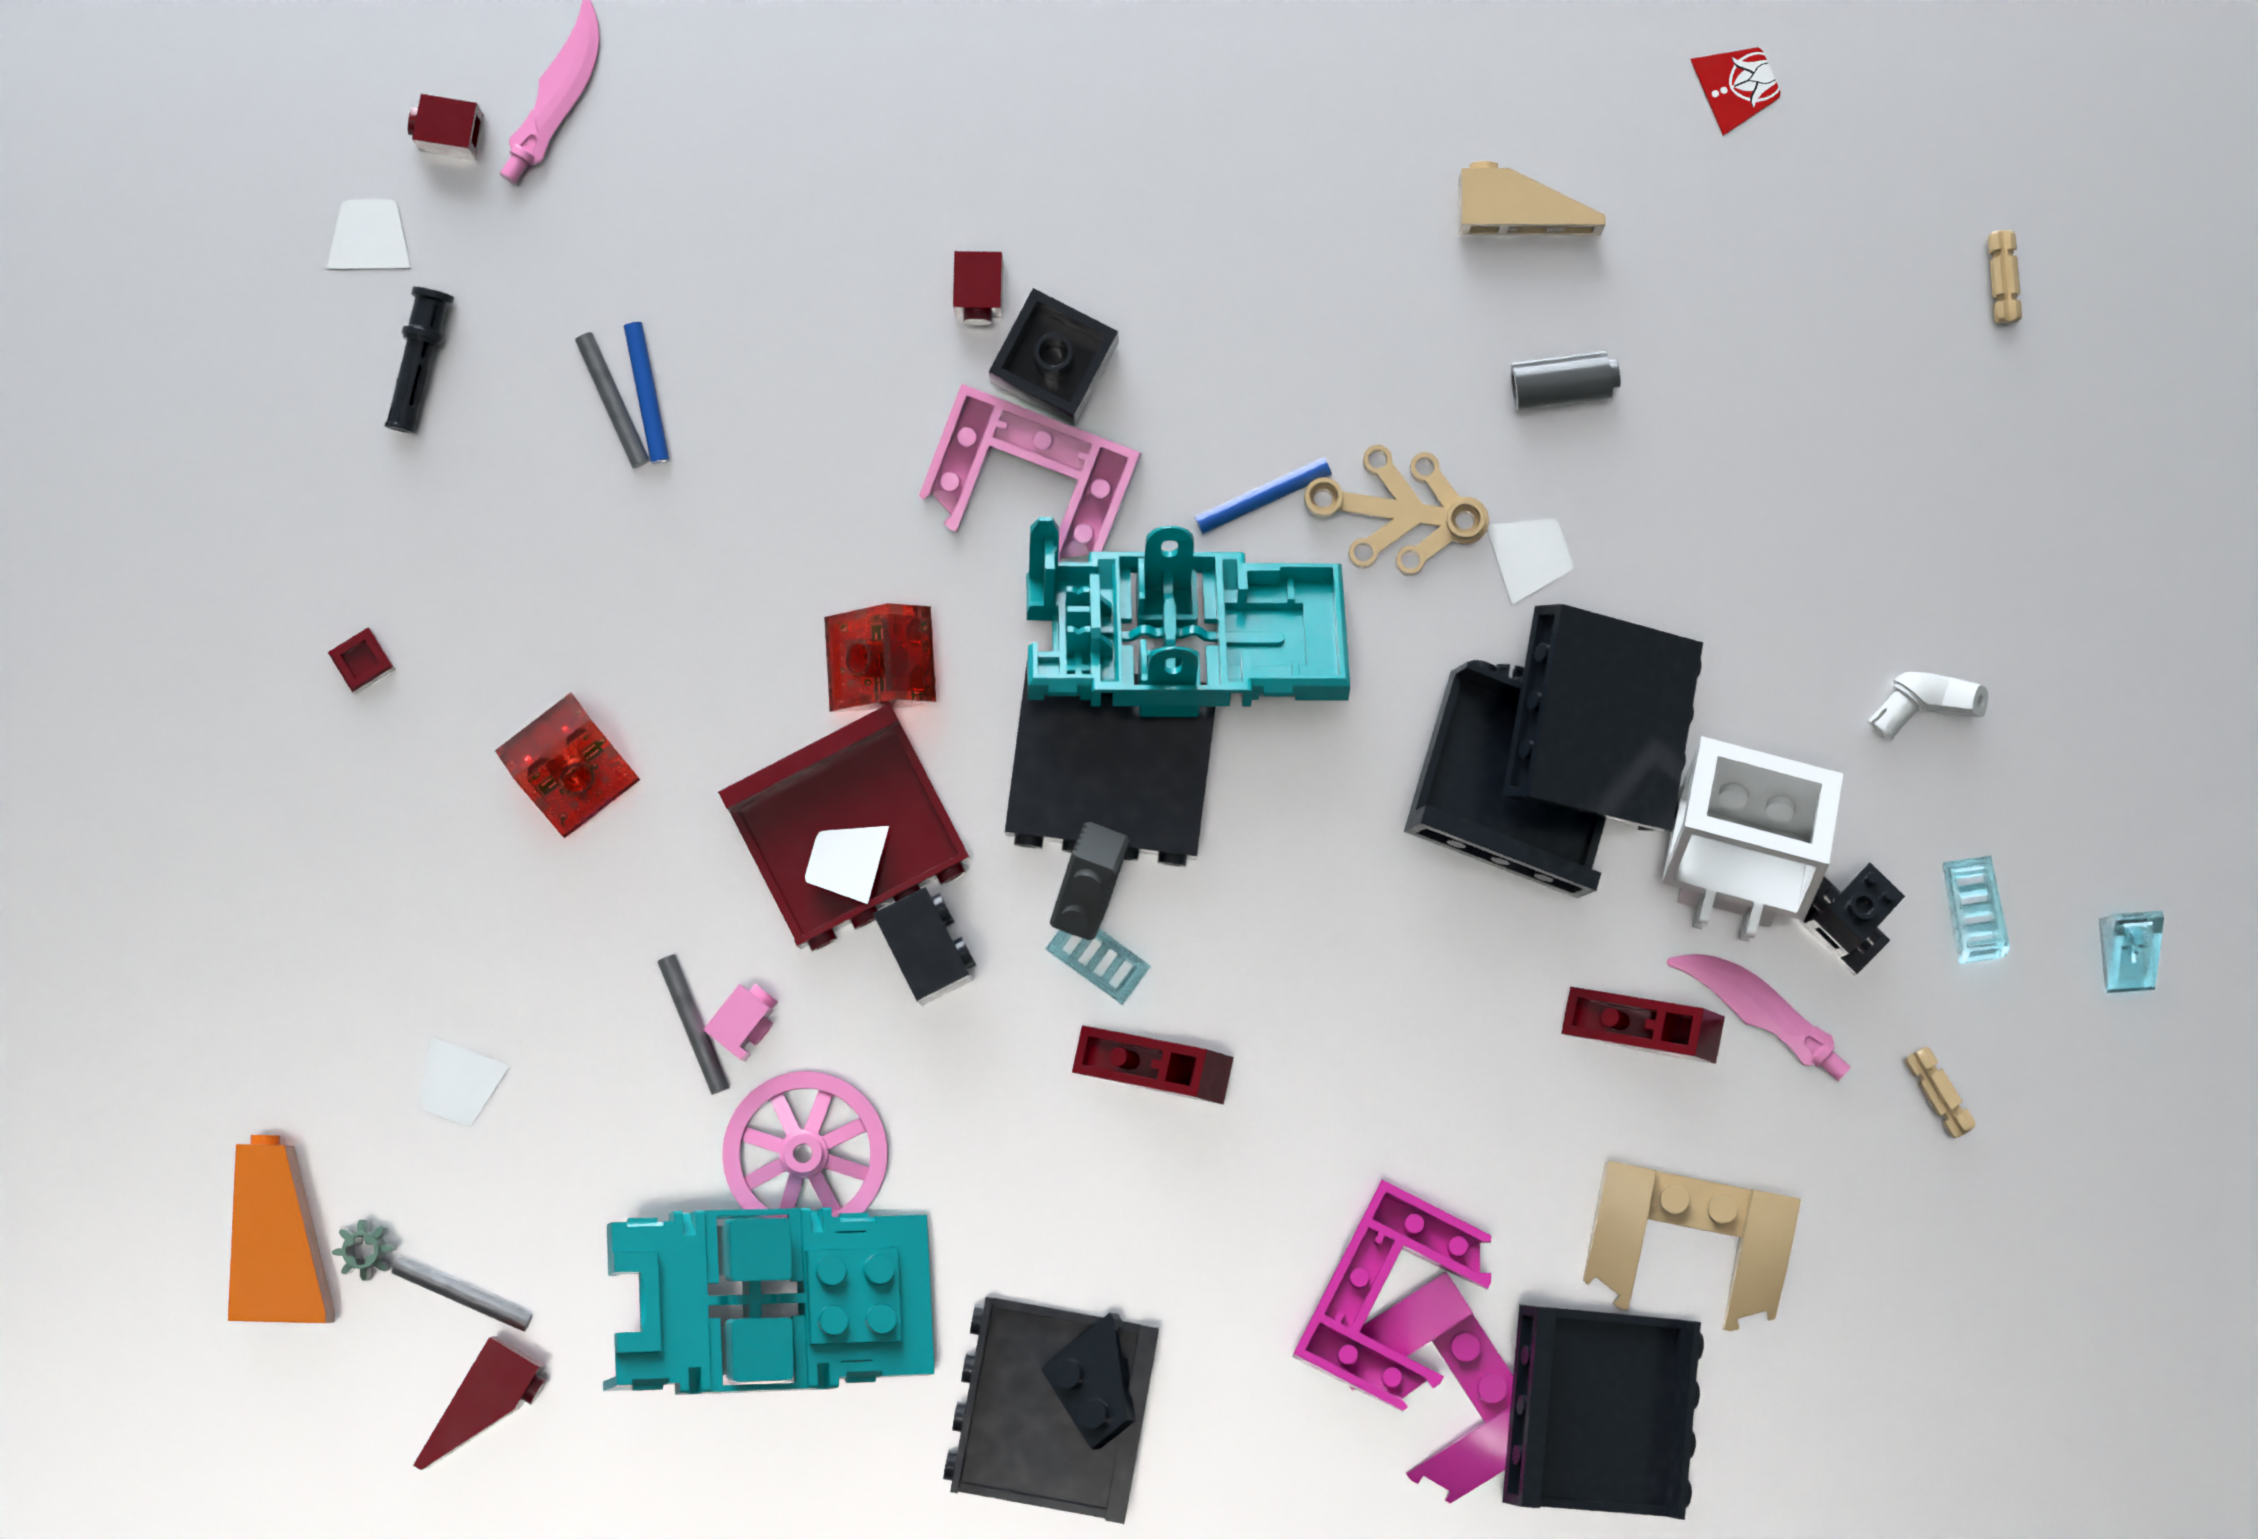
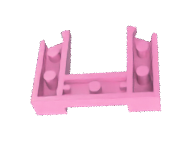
M961 384L919 496L925 500L933 494L951 514L944 524L950 530L958 532L990 451L994 447L1078 480L1059 528L1058 562H1061V558L1085 556L1093 551L1103 552L1142 453Z

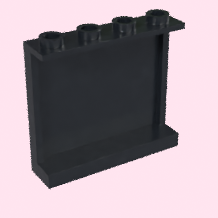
M1565 604L1535 606L1502 796L1515 800H1536L1637 825L1638 830L1672 831L1673 822L1678 810L1677 798L1681 774L1686 764L1685 750L1689 726L1694 716L1693 702L1697 678L1702 668L1701 654L1703 642Z
M1482 660L1467 661L1453 669L1449 675L1404 832L1575 898H1580L1597 891L1601 872L1592 868L1606 818L1536 800H1515L1502 796L1523 677L1510 678L1497 672L1498 668L1495 665Z
M1026 664L1005 824L1006 836L1015 837V846L1042 849L1043 841L1062 843V851L1072 853L1084 823L1092 822L1128 836L1130 842L1123 860L1138 861L1139 853L1158 855V864L1186 867L1187 859L1197 860L1216 706H1200V713L1197 717H1142L1139 714V706H1112V693H1101L1100 706H1091V700H1081L1080 696H1044V700H1028ZM1134 674V685H1138V674Z
M989 1296L985 1297L984 1306L975 1305L970 1328V1334L979 1335L975 1354L966 1353L961 1382L970 1384L966 1403L957 1401L952 1431L961 1432L958 1451L948 1450L943 1479L952 1481L950 1492L990 1497L1104 1518L1105 1521L1125 1524L1159 1327L1122 1321L1123 1329L1118 1330L1122 1358H1127L1130 1375L1128 1391L1133 1397L1136 1421L1103 1448L1094 1450L1090 1449L1042 1373L1041 1368L1104 1317Z
M1519 1304L1502 1503L1527 1508L1551 1507L1665 1516L1685 1520L1686 1508L1689 1506L1692 1497V1487L1688 1480L1689 1465L1696 1448V1437L1692 1430L1694 1409L1698 1406L1700 1399V1388L1696 1381L1698 1360L1701 1358L1704 1350V1339L1700 1332L1701 1322Z

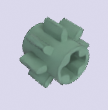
M359 1220L357 1224L358 1232L352 1233L349 1230L340 1229L339 1234L345 1241L342 1248L333 1250L332 1254L343 1256L346 1262L341 1273L349 1274L357 1268L360 1269L362 1281H367L371 1278V1268L376 1267L381 1271H388L390 1267L384 1261L386 1253L397 1250L395 1245H386L382 1238L388 1228L380 1226L374 1232H369L367 1220ZM363 1237L366 1244L374 1245V1254L367 1255L365 1260L363 1256H355L354 1252L355 1246L363 1244Z

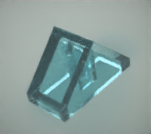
M2163 912L2121 913L2098 919L2106 992L2155 990L2164 924Z

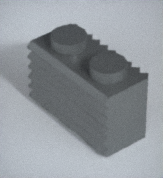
M1092 822L1084 823L1071 853L1049 922L1053 928L1086 940L1095 939L1108 908L1130 842L1127 835Z

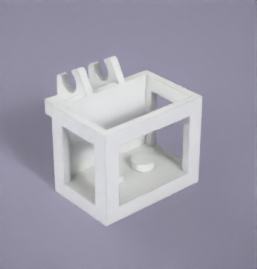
M1701 736L1679 792L1678 810L1673 822L1662 880L1663 884L1679 888L1677 903L1696 907L1692 927L1702 930L1703 925L1707 926L1712 907L1743 915L1739 940L1749 942L1750 938H1755L1759 924L1771 927L1776 914L1804 921L1830 863L1844 774Z

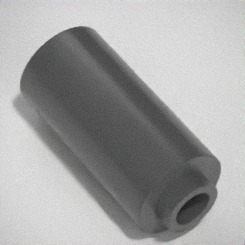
M1607 351L1510 364L1511 386L1516 410L1612 398L1613 388H1618L1621 385L1617 359L1609 360Z

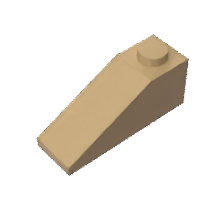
M1478 161L1471 163L1470 168L1461 169L1459 176V235H1601L1606 225L1604 214L1510 168H1498V163Z

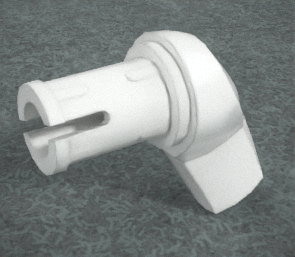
M1906 672L1893 680L1894 692L1882 707L1869 718L1867 723L1878 735L1891 742L1904 724L1917 711L1922 712L1924 710L1949 715L1984 717L1989 699L1988 691L1985 686L1966 680L1925 672Z

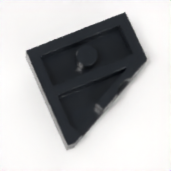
M1108 1313L1041 1368L1042 1373L1090 1449L1094 1450L1103 1448L1136 1421L1133 1397L1128 1391V1381L1130 1379L1127 1358H1122L1118 1330L1123 1329V1323L1119 1314Z

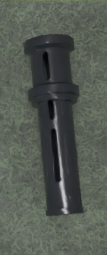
M416 286L412 287L411 295L415 299L409 323L403 326L401 332L403 339L407 342L396 379L387 422L384 425L388 429L407 434H415V426L426 388L434 349L440 348V345L444 343L445 336L441 334L447 307L453 305L454 297L449 294Z

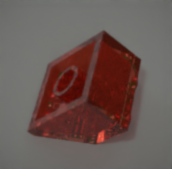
M885 603L824 617L829 712L877 710L889 703L892 708H906L936 702L931 606Z
M572 692L495 750L513 779L563 838L570 835L640 780Z

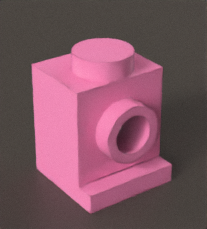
M739 984L703 1030L740 1060L746 1062L751 1053L744 1049L749 1041L756 1046L768 1033L773 1025V1022L768 1017L774 1011L773 1007L778 1001L756 984L750 991Z

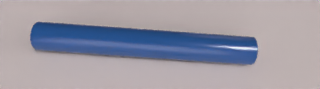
M632 322L625 324L623 327L651 464H661L670 461L643 325L642 322Z
M1323 457L1194 517L1197 526L1202 534L1207 533L1302 489L1317 478L1332 475L1330 467Z

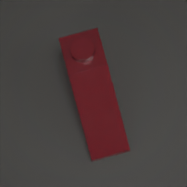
M1570 986L1561 1034L1677 1058L1716 1064L1725 1016L1705 1008Z
M1082 1025L1072 1073L1224 1105L1234 1057L1208 1049Z
M498 1336L489 1337L413 1466L419 1470L430 1468L519 1410L524 1402L532 1405L546 1383V1379L540 1376L546 1365Z

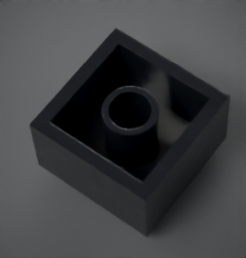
M1033 288L989 370L990 382L1075 426L1119 343L1118 331Z
M926 887L873 913L916 1001L921 1006L973 981L969 969L977 965L963 938L960 937L953 940L947 927L954 924L955 921L940 893L931 897Z

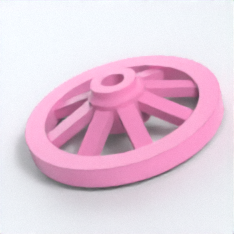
M799 1071L787 1073L759 1085L736 1108L727 1126L723 1143V1167L726 1180L733 1196L742 1209H769L755 1196L752 1190L787 1171L790 1174L779 1209L796 1208L804 1178H808L822 1206L832 1209V1217H838L840 1213H864L878 1195L884 1182L888 1165L887 1136L880 1116L874 1106L851 1084L832 1075L820 1072ZM798 1089L819 1090L805 1129H800L784 1095L785 1092ZM833 1095L845 1101L860 1117L826 1135L821 1136L819 1134ZM769 1100L787 1135L785 1139L747 1127L756 1112ZM867 1131L870 1143L869 1167L830 1155L829 1149ZM742 1141L777 1152L780 1158L744 1176L741 1162ZM803 1144H807L812 1149V1157L806 1163L799 1162L795 1156L796 1149ZM825 1168L864 1181L855 1197L842 1208L822 1173Z

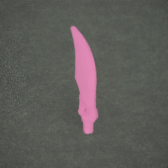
M582 0L579 16L569 38L539 79L538 96L534 109L531 110L521 127L510 137L509 145L511 150L509 153L511 157L499 174L512 184L517 183L527 166L531 167L544 161L550 140L589 83L595 68L600 40L599 24L591 0Z
M1682 955L1667 960L1668 966L1690 975L1710 989L1746 1025L1755 1026L1776 1035L1796 1055L1802 1065H1815L1816 1067L1820 1065L1837 1081L1851 1068L1833 1051L1835 1049L1833 1047L1834 1041L1830 1034L1811 1025L1773 988L1749 970L1728 960L1708 955Z

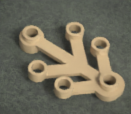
M1373 445L1366 450L1363 457V466L1369 474L1379 477L1394 499L1342 492L1340 485L1335 480L1327 477L1317 478L1310 482L1304 495L1306 509L1318 518H1328L1337 511L1392 519L1368 538H1359L1351 544L1348 552L1349 560L1353 566L1360 569L1372 566L1381 551L1417 525L1437 526L1439 528L1418 545L1405 546L1397 554L1395 564L1398 571L1405 576H1414L1422 570L1426 560L1451 542L1469 545L1479 541L1486 533L1489 525V516L1484 505L1472 497H1459L1439 470L1438 459L1428 452H1421L1412 459L1410 474L1417 482L1427 483L1442 507L1426 505L1420 501L1392 463L1390 451L1382 445ZM1373 453H1381L1386 458V464L1382 468H1374L1370 465L1368 457ZM1420 460H1428L1433 465V472L1426 476L1419 474L1416 470V463ZM1319 492H1327L1332 497V503L1328 507H1319L1314 502V496ZM1465 513L1472 517L1473 526L1470 529L1464 530L1457 526L1456 517L1459 514ZM1361 545L1369 547L1372 551V557L1367 561H1359L1354 555L1356 547ZM1406 553H1414L1419 559V565L1413 569H1408L1403 566L1401 557Z

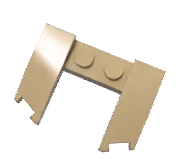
M1605 1161L1583 1281L1589 1285L1595 1277L1618 1294V1297L1612 1304L1618 1309L1628 1311L1647 1219L1739 1237L1722 1330H1738L1737 1319L1766 1311L1768 1321L1774 1320L1787 1272L1801 1199L1659 1172L1653 1169L1613 1161Z

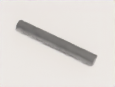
M592 332L582 334L575 339V342L632 468L643 466L650 459Z
M673 954L658 960L657 963L711 1095L729 1089L709 1036L703 1030L705 1026L676 955Z
M402 1256L397 1258L393 1266L392 1274L523 1332L526 1331L533 1314Z

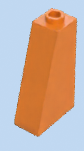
M251 1135L250 1144H236L228 1321L335 1322V1310L295 1147L280 1145V1136Z

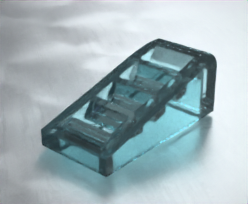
M1991 855L1943 862L1942 867L1959 963L2006 957L2010 944ZM1983 875L1984 883L1958 886V878ZM1986 895L1987 901L1962 905L1961 898ZM1982 915H1989L1990 921L1966 924L1965 918ZM1993 935V939L1969 941V937Z
M1100 929L1095 939L1102 944L1087 965L1084 966L1078 960L1093 939L1086 940L1082 938L1069 955L1062 949L1070 940L1072 934L1059 930L1045 950L1123 1007L1149 972L1151 966ZM1111 950L1117 956L1100 977L1094 973V970L1108 951ZM1126 961L1132 968L1119 986L1115 988L1109 982Z

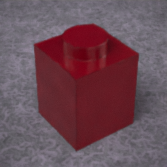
M420 94L418 107H412L409 113L408 135H412L413 142L422 152L476 160L484 114L476 102Z
M954 251L953 310L955 317H963L964 323L987 325L992 323V318H1002L1004 272L1002 252Z

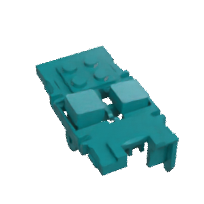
M1039 517L1030 526L1029 571L1026 574L1027 620L1052 621L1053 651H1038V642H1032L1028 645V700H1044V696H1080L1081 700H1091V706H1100L1101 693H1112V706H1139V714L1142 717H1197L1200 713V706H1230L1231 693H1241L1243 707H1251L1252 700H1259V696L1295 697V700L1349 701L1350 673L1342 564L1245 563V554L1243 552H1194L1193 534L1188 529L1179 526H1161L1149 532L1145 539V552L1093 551L1088 554V563L1058 562L1059 526L1053 517ZM1171 540L1178 543V547L1174 551H1164L1161 549V545L1165 541ZM1131 573H1137V627L1131 631H1121V623H1132ZM1197 573H1202L1204 624H1216V631H1206L1197 625ZM1144 635L1155 639H1163V647L1154 650H1147L1146 639H1140L1138 685H1134L1133 645H1122V642H1131ZM1197 636L1205 642H1217V645H1206L1205 648L1207 685H1201L1199 652L1191 648L1176 647V639Z
M810 1208L698 1210L691 1213L673 1211L669 1213V1221L658 1222L656 1217L628 1218L626 1222H611L607 1224L608 1276L639 1274L640 1332L614 1334L615 1377L603 1381V1391L663 1390V1385H675V1395L831 1390L839 1387V1379H845L846 1383L876 1382V1378L929 1376L935 1374L927 1215L869 1217L868 1213H840L838 1217H832L831 1208H820L818 1210H811ZM717 1219H727L724 1222V1226H717ZM719 1275H725L727 1281H742V1295L708 1296V1284H718ZM790 1279V1282H797L798 1293L761 1294V1281ZM798 1303V1316H791V1318H762L761 1304ZM743 1305V1318L728 1319L725 1325H721V1318H709L708 1306ZM844 1361H864V1362H844ZM723 1375H726L728 1381L733 1382L791 1380L794 1376V1383L723 1385Z

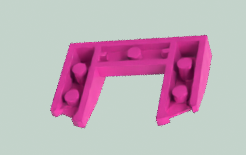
M1381 1180L1292 1357L1403 1412L1408 1408L1404 1400H1402L1404 1397L1426 1381L1434 1389L1442 1382L1444 1376L1361 1334L1360 1331L1402 1249L1488 1290L1491 1284V1273H1480V1243H1491V1235Z
M1442 1272L1366 1322L1360 1333L1406 1357L1432 1341L1484 1421L1406 1472L1408 1478L1416 1484H1419L1422 1477L1425 1476L1447 1489L1449 1493L1444 1500L1451 1504L1505 1470L1513 1375L1474 1317L1472 1310L1448 1273Z

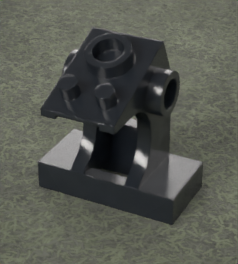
M1869 862L1841 891L1824 876L1804 921L1796 920L1855 976L1890 941L1878 926L1902 901L1905 895Z

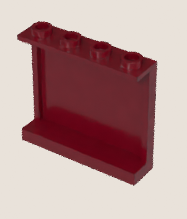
M890 703L718 791L794 937L796 946L800 949L809 945L812 952L817 951L838 939L835 931L851 923L855 930L868 925L876 920L873 913L877 912L878 909L893 901L901 900L938 879L940 885H943L966 873L963 865L971 861ZM889 826L868 904L806 882L805 874L815 839L820 831Z

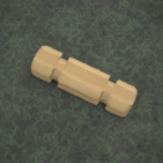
M1999 230L1992 232L1988 237L1989 254L1993 255L1992 260H1990L1992 298L1997 299L1996 304L1993 305L1994 320L1998 324H2013L2019 322L2022 317L2021 301L2017 300L2018 294H2020L2018 258L2013 256L2014 250H2017L2016 234L2011 230Z
M1928 1047L1921 1048L1910 1054L1905 1059V1064L1913 1077L1918 1075L1921 1079L1918 1085L1937 1116L1943 1115L1946 1121L1942 1122L1950 1137L1953 1139L1961 1137L1975 1127V1121L1967 1108L1962 1110L1959 1104L1963 1101L1944 1070L1936 1068L1935 1064L1938 1061L1931 1049Z

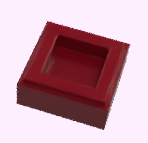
M369 627L328 652L354 694L396 670Z

